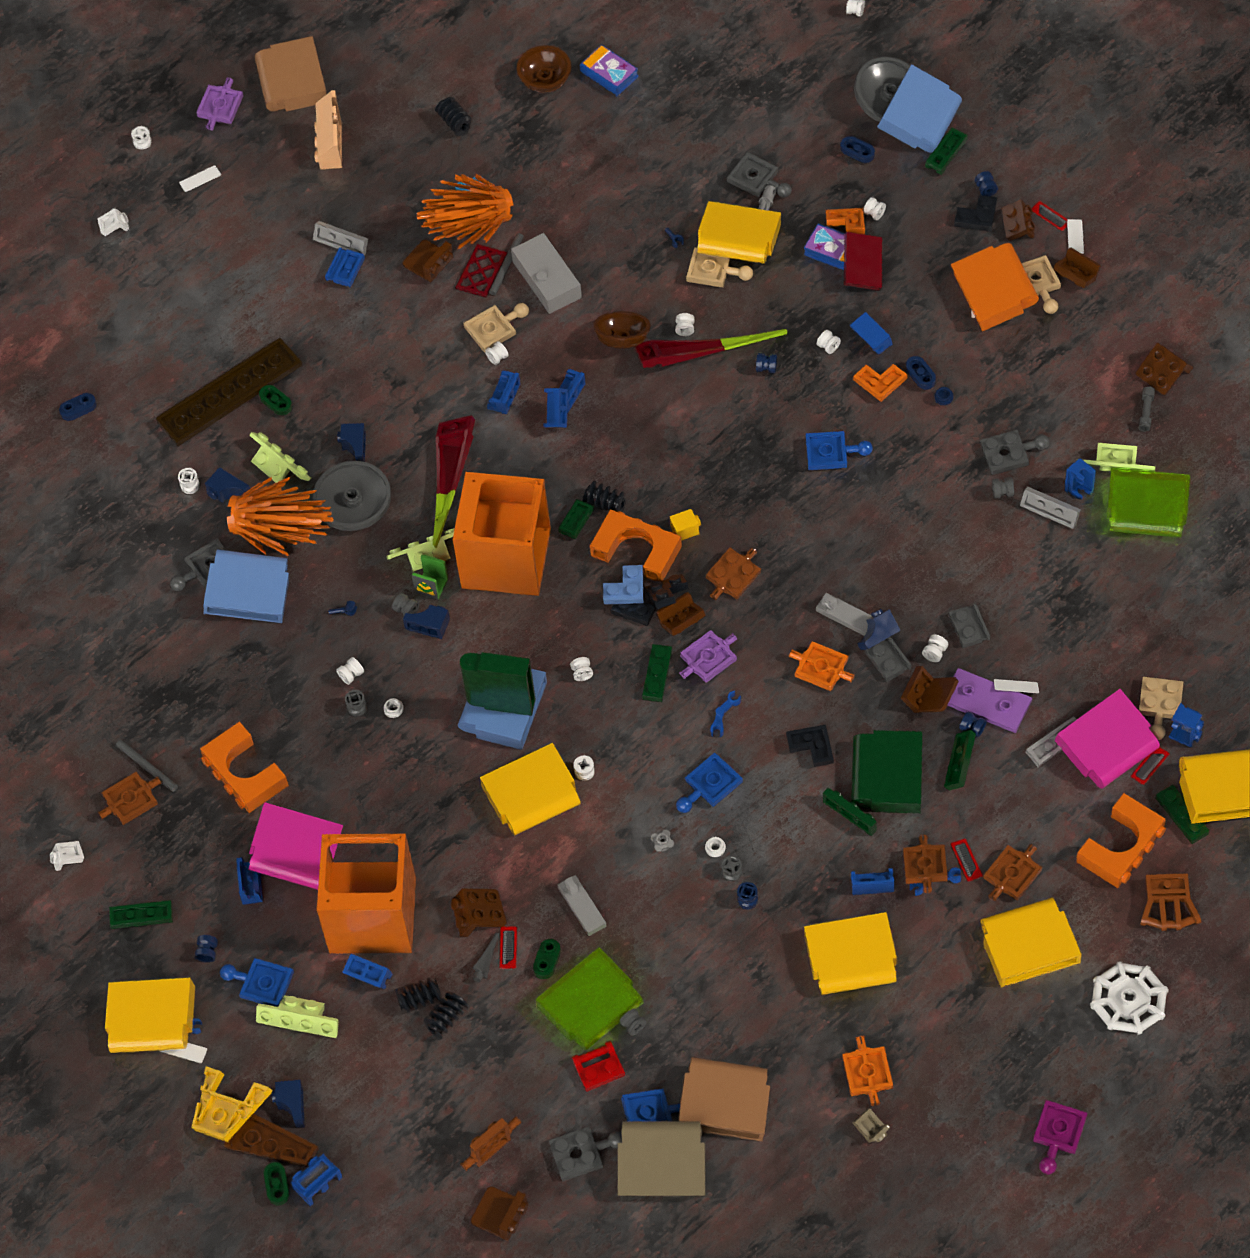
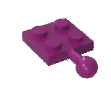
M1046 1100L1033 1142L1049 1146L1047 1156L1039 1164L1042 1173L1050 1175L1056 1171L1055 1157L1058 1149L1071 1154L1076 1153L1086 1122L1087 1112Z

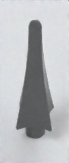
M498 932L495 933L487 949L473 967L475 970L473 980L476 982H481L483 977L486 979L488 977L493 952L499 938Z

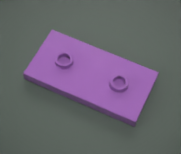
M958 668L954 677L959 682L947 706L964 713L969 711L977 718L981 717L991 724L1016 733L1032 702V697L1014 691L995 690L994 682Z

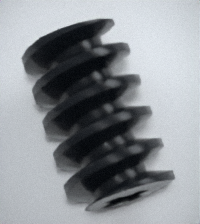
M454 97L441 100L436 105L435 111L450 129L454 131L455 135L462 136L468 132L472 118L464 111L463 107L459 105Z
M595 480L585 490L583 502L594 505L596 508L601 507L604 511H610V509L616 512L624 511L626 499L624 498L623 491L619 496L617 495V489L610 493V486L603 490V483L596 487L597 482Z
M430 977L427 978V985L420 980L419 987L412 983L411 990L406 986L403 987V993L395 989L401 1011L404 1008L408 1013L410 1012L411 1005L415 1010H418V1003L426 1007V1000L434 1004V997L439 1001L442 999L436 979L433 982Z
M447 992L445 998L439 1001L440 1004L434 1007L435 1011H431L429 1017H425L423 1020L427 1029L438 1039L443 1038L440 1031L448 1032L445 1027L446 1025L453 1027L451 1019L458 1021L459 1018L456 1013L464 1014L461 1007L469 1008L464 999L452 992Z

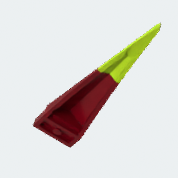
M787 329L721 339L649 340L642 342L634 348L643 368H652L658 364L663 367L787 334Z
M472 415L441 422L437 429L435 437L437 495L433 545L435 548L438 546L474 438L472 432L475 419Z

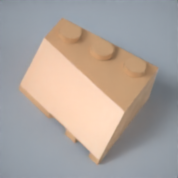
M332 90L315 103V133H317V137H315V147L317 148V151H315V162H319L320 169L342 168V123L336 92Z

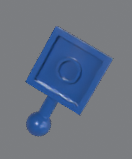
M844 431L807 433L808 470L847 468L846 453H859L862 456H868L872 453L873 446L866 440L861 441L858 445L846 446Z
M713 753L685 777V781L695 791L688 797L679 798L676 802V808L681 813H687L691 810L692 803L701 796L714 807L743 782V778L716 753Z
M254 958L248 974L236 971V968L231 964H226L220 969V976L223 980L237 979L244 981L239 994L240 998L278 1007L294 974V970L256 958Z
M664 1089L625 1094L621 1097L627 1121H672L671 1113H678L680 1103L668 1105Z

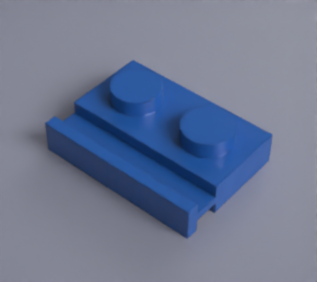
M339 247L325 275L326 281L332 280L334 283L351 287L364 262V254L348 249L342 250Z

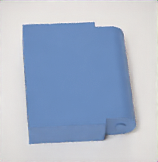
M911 64L877 127L915 149L919 147L926 152L933 153L947 131L962 102V98L950 90L949 85Z
M217 549L215 562L210 563L203 604L204 614L282 623L289 584V573L287 572L288 558Z
M531 669L536 696L532 716L486 710L484 707L472 706L466 701L458 727L465 732L476 734L477 739L522 750L547 684L546 672Z

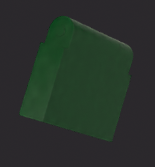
M481 652V654L466 653L460 658L466 699L470 705L484 707L486 710L532 716L536 696L529 658Z
M873 730V734L855 735L853 737L851 802H854L859 808H871V812L921 814L923 731Z

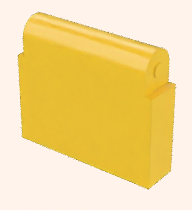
M708 201L698 230V253L765 264L767 256L772 255L781 227V212Z
M553 743L480 777L481 786L503 825L507 823L514 836L581 804L576 792L575 781Z
M1250 749L1180 757L1179 769L1181 778L1179 783L1192 824L1250 817Z
M1053 897L981 919L984 933L983 944L1000 987L1081 962L1082 954L1064 911L1059 912Z
M887 912L804 926V936L814 980H818L821 995L897 982L894 967L896 966L897 957Z
M191 978L109 982L105 1030L108 1033L110 1053L186 1049L188 1033H191L193 1028L195 985Z

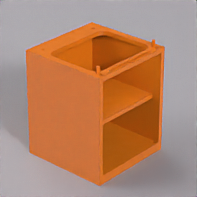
M465 472L453 535L462 589L539 596L551 531L544 479Z
M322 834L317 913L329 954L412 953L416 876L406 834ZM340 843H394L399 848L398 862H334L330 846Z

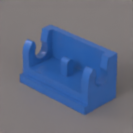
M866 312L850 324V327L877 354L882 353L889 346L893 345L890 335Z
M572 369L567 370L565 379L559 387L568 389L567 413L586 384L585 374Z
M502 371L500 374L502 376L499 378L492 398L488 400L487 409L507 414L520 386L519 373Z
M544 388V392L548 394L547 423H543V427L567 428L568 389Z
M1079 458L1066 469L1064 491L1071 493L1077 499L1083 498L1078 493V490H1084L1089 495L1094 492L1096 470Z
M242 857L236 858L239 894L242 904L263 902L261 874L248 870L250 863L244 862Z
M888 868V872L855 874V871H851L852 895L894 892L893 868Z
M350 954L342 972L382 989L386 988V979H391L393 974L388 968Z

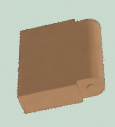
M313 36L270 45L271 48L260 50L255 54L257 70L268 110L277 111L285 109L286 111L313 106L327 94Z
M691 1057L688 1067L689 1073H685L683 1079L678 1121H701L703 1133L762 1141L765 1133L770 1086L766 1085L768 1069Z

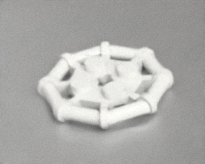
M1119 961L1100 976H1095L1090 1007L1108 1026L1107 1029L1111 1031L1115 1029L1134 1032L1139 1035L1157 1021L1164 1019L1166 995L1169 991L1167 986H1164L1150 970L1151 967L1148 965L1144 967L1125 964ZM1125 972L1140 975L1139 977L1130 978ZM1119 974L1120 977L1112 983L1108 981L1115 975ZM1147 978L1154 988L1150 989L1144 980ZM1102 988L1108 989L1107 998H1101ZM1125 994H1133V1001L1125 1000ZM1151 996H1158L1156 1007L1150 1005ZM1108 1005L1115 1013L1113 1017L1103 1008L1104 1006ZM1147 1011L1152 1014L1140 1022L1139 1016ZM1120 1017L1125 1020L1133 1019L1134 1024L1119 1022L1118 1020Z

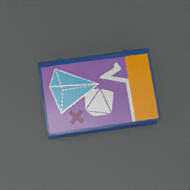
M600 45L580 64V71L616 96L621 94L639 77L637 74L638 68L603 45Z
M818 223L804 246V255L844 270L845 233Z

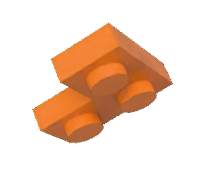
M863 208L826 210V224L833 227L845 225L846 232L865 234Z
M892 364L881 375L868 365H865L853 376V381L880 402L907 380V374L895 364Z

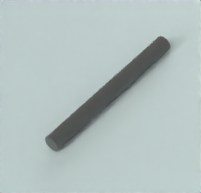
M517 233L490 288L489 293L491 295H496L512 262L511 249L520 245L524 237L521 233Z
M122 740L117 741L116 746L151 775L157 776L161 783L172 792L177 790V784Z

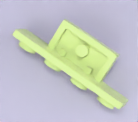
M261 432L258 434L250 433V436L261 445L251 462L267 476L272 477L274 482L277 483L285 479L290 470L300 479L311 480V477L307 475L308 471L302 466L294 464L295 460L291 456L281 453L282 449L274 443L271 444L265 434Z
M1098 443L1096 461L1083 460L1091 467H1100L1099 470L1111 471V468L1119 469V472L1131 473V470H1137L1139 474L1150 475L1151 472H1155V466L1136 465L1137 446Z
M455 528L445 531V536L440 537L437 548L433 545V536L426 538L427 542L420 544L419 541L408 544V549L401 551L399 547L390 550V555L386 556V558L389 560L407 553L413 572L423 568L421 562L422 554L443 561L448 560L450 555L444 540L453 537Z
M284 995L278 1007L260 1003L256 1007L257 1023L332 1038L338 1036V1019L321 1016L324 1011V1003Z

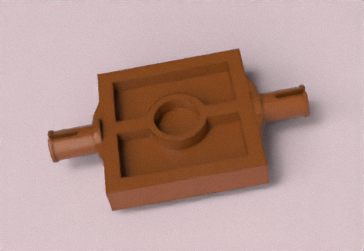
M729 548L706 574V579L716 587L710 594L712 599L717 600L722 593L729 594L736 600L739 599L761 573V568L751 562V559L757 554L755 549L750 548L745 555H741L732 548Z
M134 772L102 792L108 806L98 812L99 816L103 819L113 813L125 825L158 805L151 789L161 784V781L156 776L154 779L146 782L141 779L137 772Z
M925 834L924 841L922 835L919 836V845L903 848L906 884L923 883V892L927 893L928 887V893L932 891L931 882L948 881L945 844H928V837Z
M1030 844L1024 852L1017 851L1007 845L986 871L984 879L995 886L994 890L989 894L990 899L993 898V901H996L1003 892L1018 901L1040 874L1042 867L1031 859V856L1037 850L1033 844Z
M515 1116L509 1123L503 1118L492 1122L484 1134L478 1135L472 1140L470 1157L461 1163L463 1169L467 1171L474 1164L478 1167L482 1166L511 1140L510 1135L512 1131L521 1124V1121Z

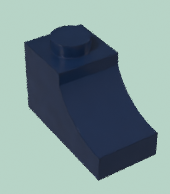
M364 423L341 424V431L337 432V441L341 443L342 450L352 453L356 461L365 462L366 431Z
M220 467L205 483L207 495L211 499H217L222 503L230 499L231 496L242 495L250 489L248 484Z
M429 605L428 609L420 613H405L403 618L406 630L439 639L443 638L450 621L447 609L442 606Z
M880 608L871 613L872 617L866 620L868 623L867 632L864 638L857 643L860 650L869 649L901 631L890 609L882 611Z
M301 1080L275 1082V1090H272V1102L277 1104L278 1110H285L293 1117L296 1128L305 1127L304 1096Z

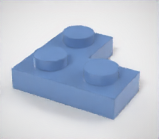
M643 565L623 566V583H603V603H643Z

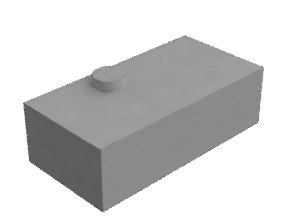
M544 233L511 249L514 265L549 314L582 298L580 283Z

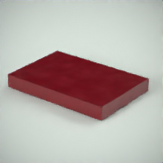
M852 232L844 234V285L881 290L882 237Z

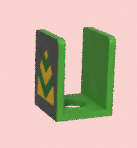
M422 554L421 562L424 573L423 575L412 573L415 593L438 600L448 581L446 563L443 560Z

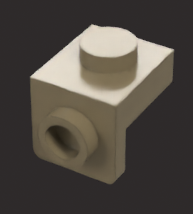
M867 1108L852 1122L868 1142H880L887 1136L886 1131L890 1128L888 1124H883L870 1108Z

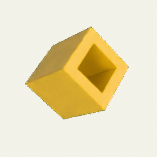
M692 509L669 516L670 527L673 532L681 536V541L699 535L701 522L698 515H694Z

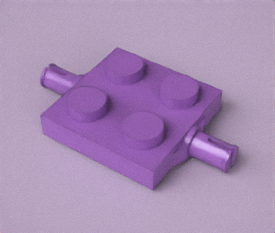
M226 78L224 86L208 85L196 113L197 117L209 120L206 125L208 130H213L216 122L228 124L233 122L243 98V93L231 89L234 82L231 78Z
M710 630L680 652V657L688 664L685 669L679 672L680 675L685 679L694 672L707 683L737 660V656L729 648V645L737 641V637L731 633V635L723 640Z

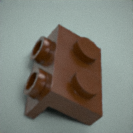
M1020 199L1001 208L1006 238L1009 241L1026 234L1031 239L1035 237V225L1031 218L1033 212L1030 205H1026Z
M1069 248L1065 258L1055 263L1053 269L1062 277L1073 281L1077 286L1085 288L1096 280L1101 265L1077 250Z
M689 592L675 599L676 603L663 607L656 612L661 627L672 636L681 633L684 629L706 616L704 610L693 602Z

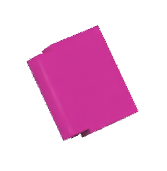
M1121 689L1059 732L1054 740L1085 778L1089 776L1101 789L1160 747L1158 739L1150 731V723Z
M264 802L249 852L253 856H251L248 870L318 890L322 834H341L343 825ZM332 844L330 846L333 859L338 844Z

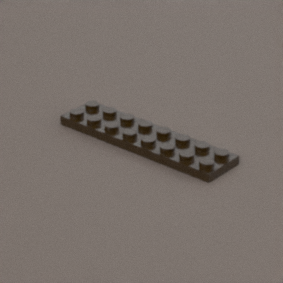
M278 338L156 417V421L173 442L180 446L257 396L262 387L274 385L303 366L302 361L281 338Z

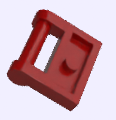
M611 1041L605 1042L604 1046L578 1056L576 1054L571 1056L586 1092L625 1076V1071ZM608 1053L610 1056L588 1067L583 1068L582 1063Z

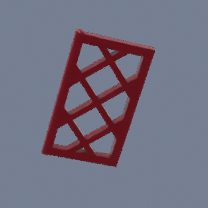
M476 244L455 289L487 298L507 252ZM478 250L485 251V255L476 258ZM499 255L501 258L499 262L494 263L492 256ZM488 258L491 265L482 268L479 261ZM476 263L478 270L469 273L470 266ZM494 268L492 277L487 278L484 272ZM481 273L484 280L474 283L472 276ZM468 278L471 285L462 286L463 280ZM487 284L484 292L478 290L477 287Z

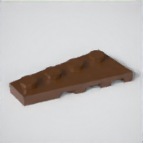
M254 1113L233 1137L223 1145L225 1149L306 1167L309 1166V1162L314 1158L319 1149L317 1145Z

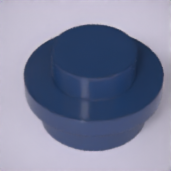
M947 387L939 388L934 394L935 402L942 406L949 405L954 398L953 392Z

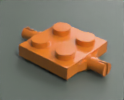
M813 641L803 654L793 649L789 654V657L799 661L795 677L826 690L832 691L840 678L850 682L854 679V674L844 671L848 661L847 655Z
M861 1036V1041L860 1037H857L858 1049L851 1053L842 1054L851 1096L869 1094L871 1106H875V1104L877 1106L880 1104L877 1093L893 1089L884 1046L878 1048L866 1047L865 1037Z

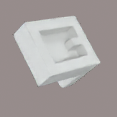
M116 208L98 218L100 231L105 236L120 227L125 231L129 230L128 217Z
M79 841L56 843L50 853V862L54 864L56 871H60L63 864L81 863L84 860Z

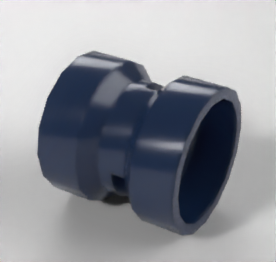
M989 171L979 173L974 179L981 195L993 196L998 191V186L993 181L994 178Z
M757 353L756 372L768 370L769 373H776L777 354L767 356L764 353Z
M968 711L964 715L959 729L964 732L971 730L976 733L975 737L979 738L985 729L987 720L981 717L977 718Z
M751 882L740 884L737 888L739 906L743 909H753L758 903L757 887Z
M210 935L198 936L196 943L198 949L195 951V959L207 963L215 961L216 953L214 950L217 947L218 939Z

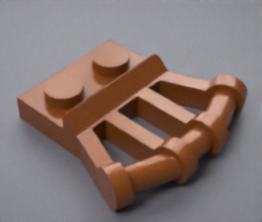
M1188 873L1146 875L1147 904L1140 925H1149L1159 928L1161 931L1175 928L1177 931L1195 923L1197 925L1201 923L1200 915L1190 898ZM1165 902H1173L1175 920H1166ZM1180 902L1185 903L1191 916L1181 919ZM1153 903H1159L1160 920L1149 917Z

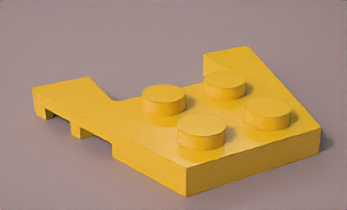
M206 1066L204 1070L206 1075L205 1081L200 1088L202 1091L200 1102H197L191 1128L197 1132L228 1142L267 1099L272 1090L267 1086L254 1082L244 1101L216 1093L224 1074L219 1070Z

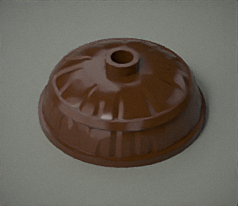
M549 45L536 46L522 54L517 63L519 79L529 89L541 93L552 92L560 88L566 82L571 72V61L568 55L563 50Z
M617 311L599 316L594 321L593 328L601 343L612 348L623 349L640 345L650 331V322L643 315L634 312Z

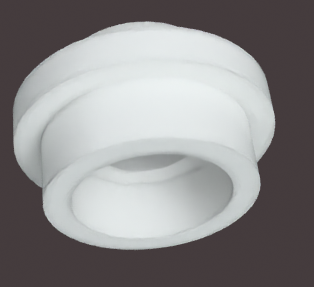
M391 698L386 701L383 709L386 716L396 718L403 713L404 707L400 700Z
M718 837L710 838L705 844V851L711 857H719L726 850L725 842ZM717 846L719 849L713 850L712 847Z

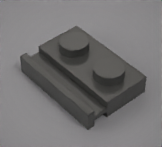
M976 604L949 612V618L962 648L982 643L984 640H990V634Z
M891 637L865 650V654L886 682L903 674L905 670L911 669V663Z

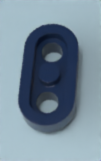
M847 136L841 140L840 149L843 154L862 163H869L874 159L875 149L872 145L852 136Z
M919 356L910 357L906 362L907 373L921 389L928 390L933 388L936 383L935 373L923 358Z
M83 393L62 403L59 407V412L64 420L72 421L92 412L96 408L97 403L94 395Z

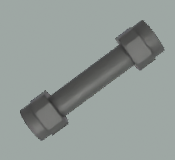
M1152 387L1143 388L1142 400H1144L1142 417L1139 420V430L1144 432L1149 431L1151 427L1150 410L1155 389Z

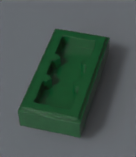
M576 499L559 526L558 532L576 540L594 511V506Z

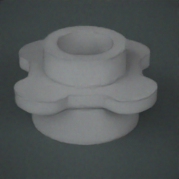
M668 830L651 835V840L655 843L654 848L658 852L666 851L674 846V841L671 840L670 831Z

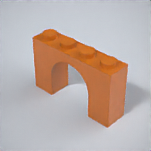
M610 509L590 545L591 556L609 563L621 542L630 538L644 539L653 547L643 565L644 577L653 581H663L682 547L681 536L675 532L663 530L657 525L647 524L639 518L629 517L621 511L616 512Z
M239 721L200 748L202 753L201 760L207 768L210 766L213 769L212 773L218 781H223L225 784L223 786L228 794H233L236 797L235 801L241 809L245 808L250 813L289 785L285 774L275 763L250 778H239L229 771L231 762L242 752L254 745L251 734Z
M1125 793L1112 807L1111 817L1133 831L1137 838L1136 845L1125 852H1113L1088 838L1077 852L1076 859L1077 863L1116 888H1119L1122 883L1125 884L1129 880L1132 869H1137L1143 860L1142 856L1145 852L1149 853L1152 850L1155 839L1157 837L1160 839L1166 830L1164 827L1165 818Z

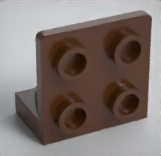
M1157 342L1135 374L1161 394L1166 395L1182 372L1185 371L1189 374L1193 367Z

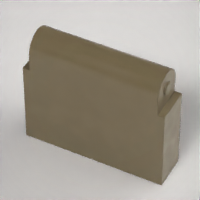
M701 1121L622 1122V1143H618V1196H706L705 1143H701Z

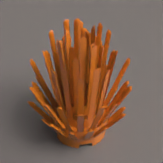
M455 174L456 181L468 185L444 180L440 181L442 184L470 191L430 189L432 192H435L433 193L434 195L446 198L422 200L423 204L427 203V207H422L425 211L417 212L418 220L426 219L421 227H429L430 229L441 227L428 232V234L442 232V235L435 237L433 240H439L444 237L450 238L467 231L457 238V240H461L481 228L460 244L457 249L462 248L469 242L470 244L475 243L491 229L484 236V240L487 243L500 225L512 218L513 214H510V206H513V200L508 189H503L502 185L495 186L478 174L474 176L479 181L465 175L459 176Z
M272 477L262 483L259 482L242 495L230 497L228 507H231V516H227V525L230 533L239 534L265 555L266 551L257 541L289 556L287 552L281 550L285 549L283 545L263 535L297 545L296 541L317 544L315 540L309 539L310 534L327 535L325 532L313 531V529L329 528L328 525H321V522H332L334 520L333 517H328L332 515L330 511H323L329 510L332 507H313L321 506L326 500L298 501L309 499L310 495L306 494L315 493L317 490L285 494L298 490V487H293L281 491V487L286 484L284 482L288 481L290 477L263 487L272 480Z

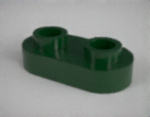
M266 385L260 389L259 396L261 402L277 415L283 416L291 412L292 403L290 398L275 386Z
M546 939L540 944L533 964L534 974L539 979H548L554 974L561 954L560 944L555 939ZM548 946L554 947L552 950L546 949ZM543 964L547 965L546 968H540Z
M272 1162L264 1169V1180L269 1201L273 1205L279 1206L288 1201L289 1188L283 1165ZM274 1173L279 1174L277 1178L272 1177ZM277 1193H282L280 1198L275 1197Z

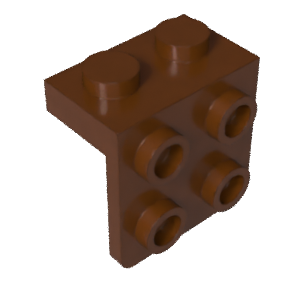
M422 240L403 261V267L432 282L454 258L452 244L445 241L438 247L428 240Z
M916 666L901 699L914 713L942 712L946 709L959 680L956 677L933 678L923 666Z
M462 888L451 900V908L455 914L456 927L459 930L460 937H468L476 927H504L507 923L500 895L496 889Z
M488 1187L471 1218L472 1225L509 1241L511 1235L518 1228L521 1216L528 1209L529 1203L527 1202L526 1194L518 1191L516 1196H513L495 1187Z

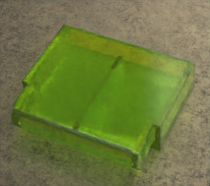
M1111 468L1107 518H1110V531L1181 538L1183 525H1186L1188 514L1190 475Z
M600 947L536 998L537 1008L569 1042L574 1040L585 1051L618 1025L625 1013L631 1009H637L644 1003L640 994L633 988L632 980Z

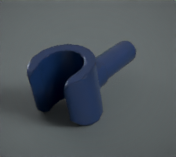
M669 228L665 229L666 233L673 240L672 246L674 248L678 247L676 241L681 242L683 245L684 238L681 235H674Z
M347 601L345 607L329 609L328 612L329 614L345 613L346 615L353 616L356 613L357 606H355L354 601Z

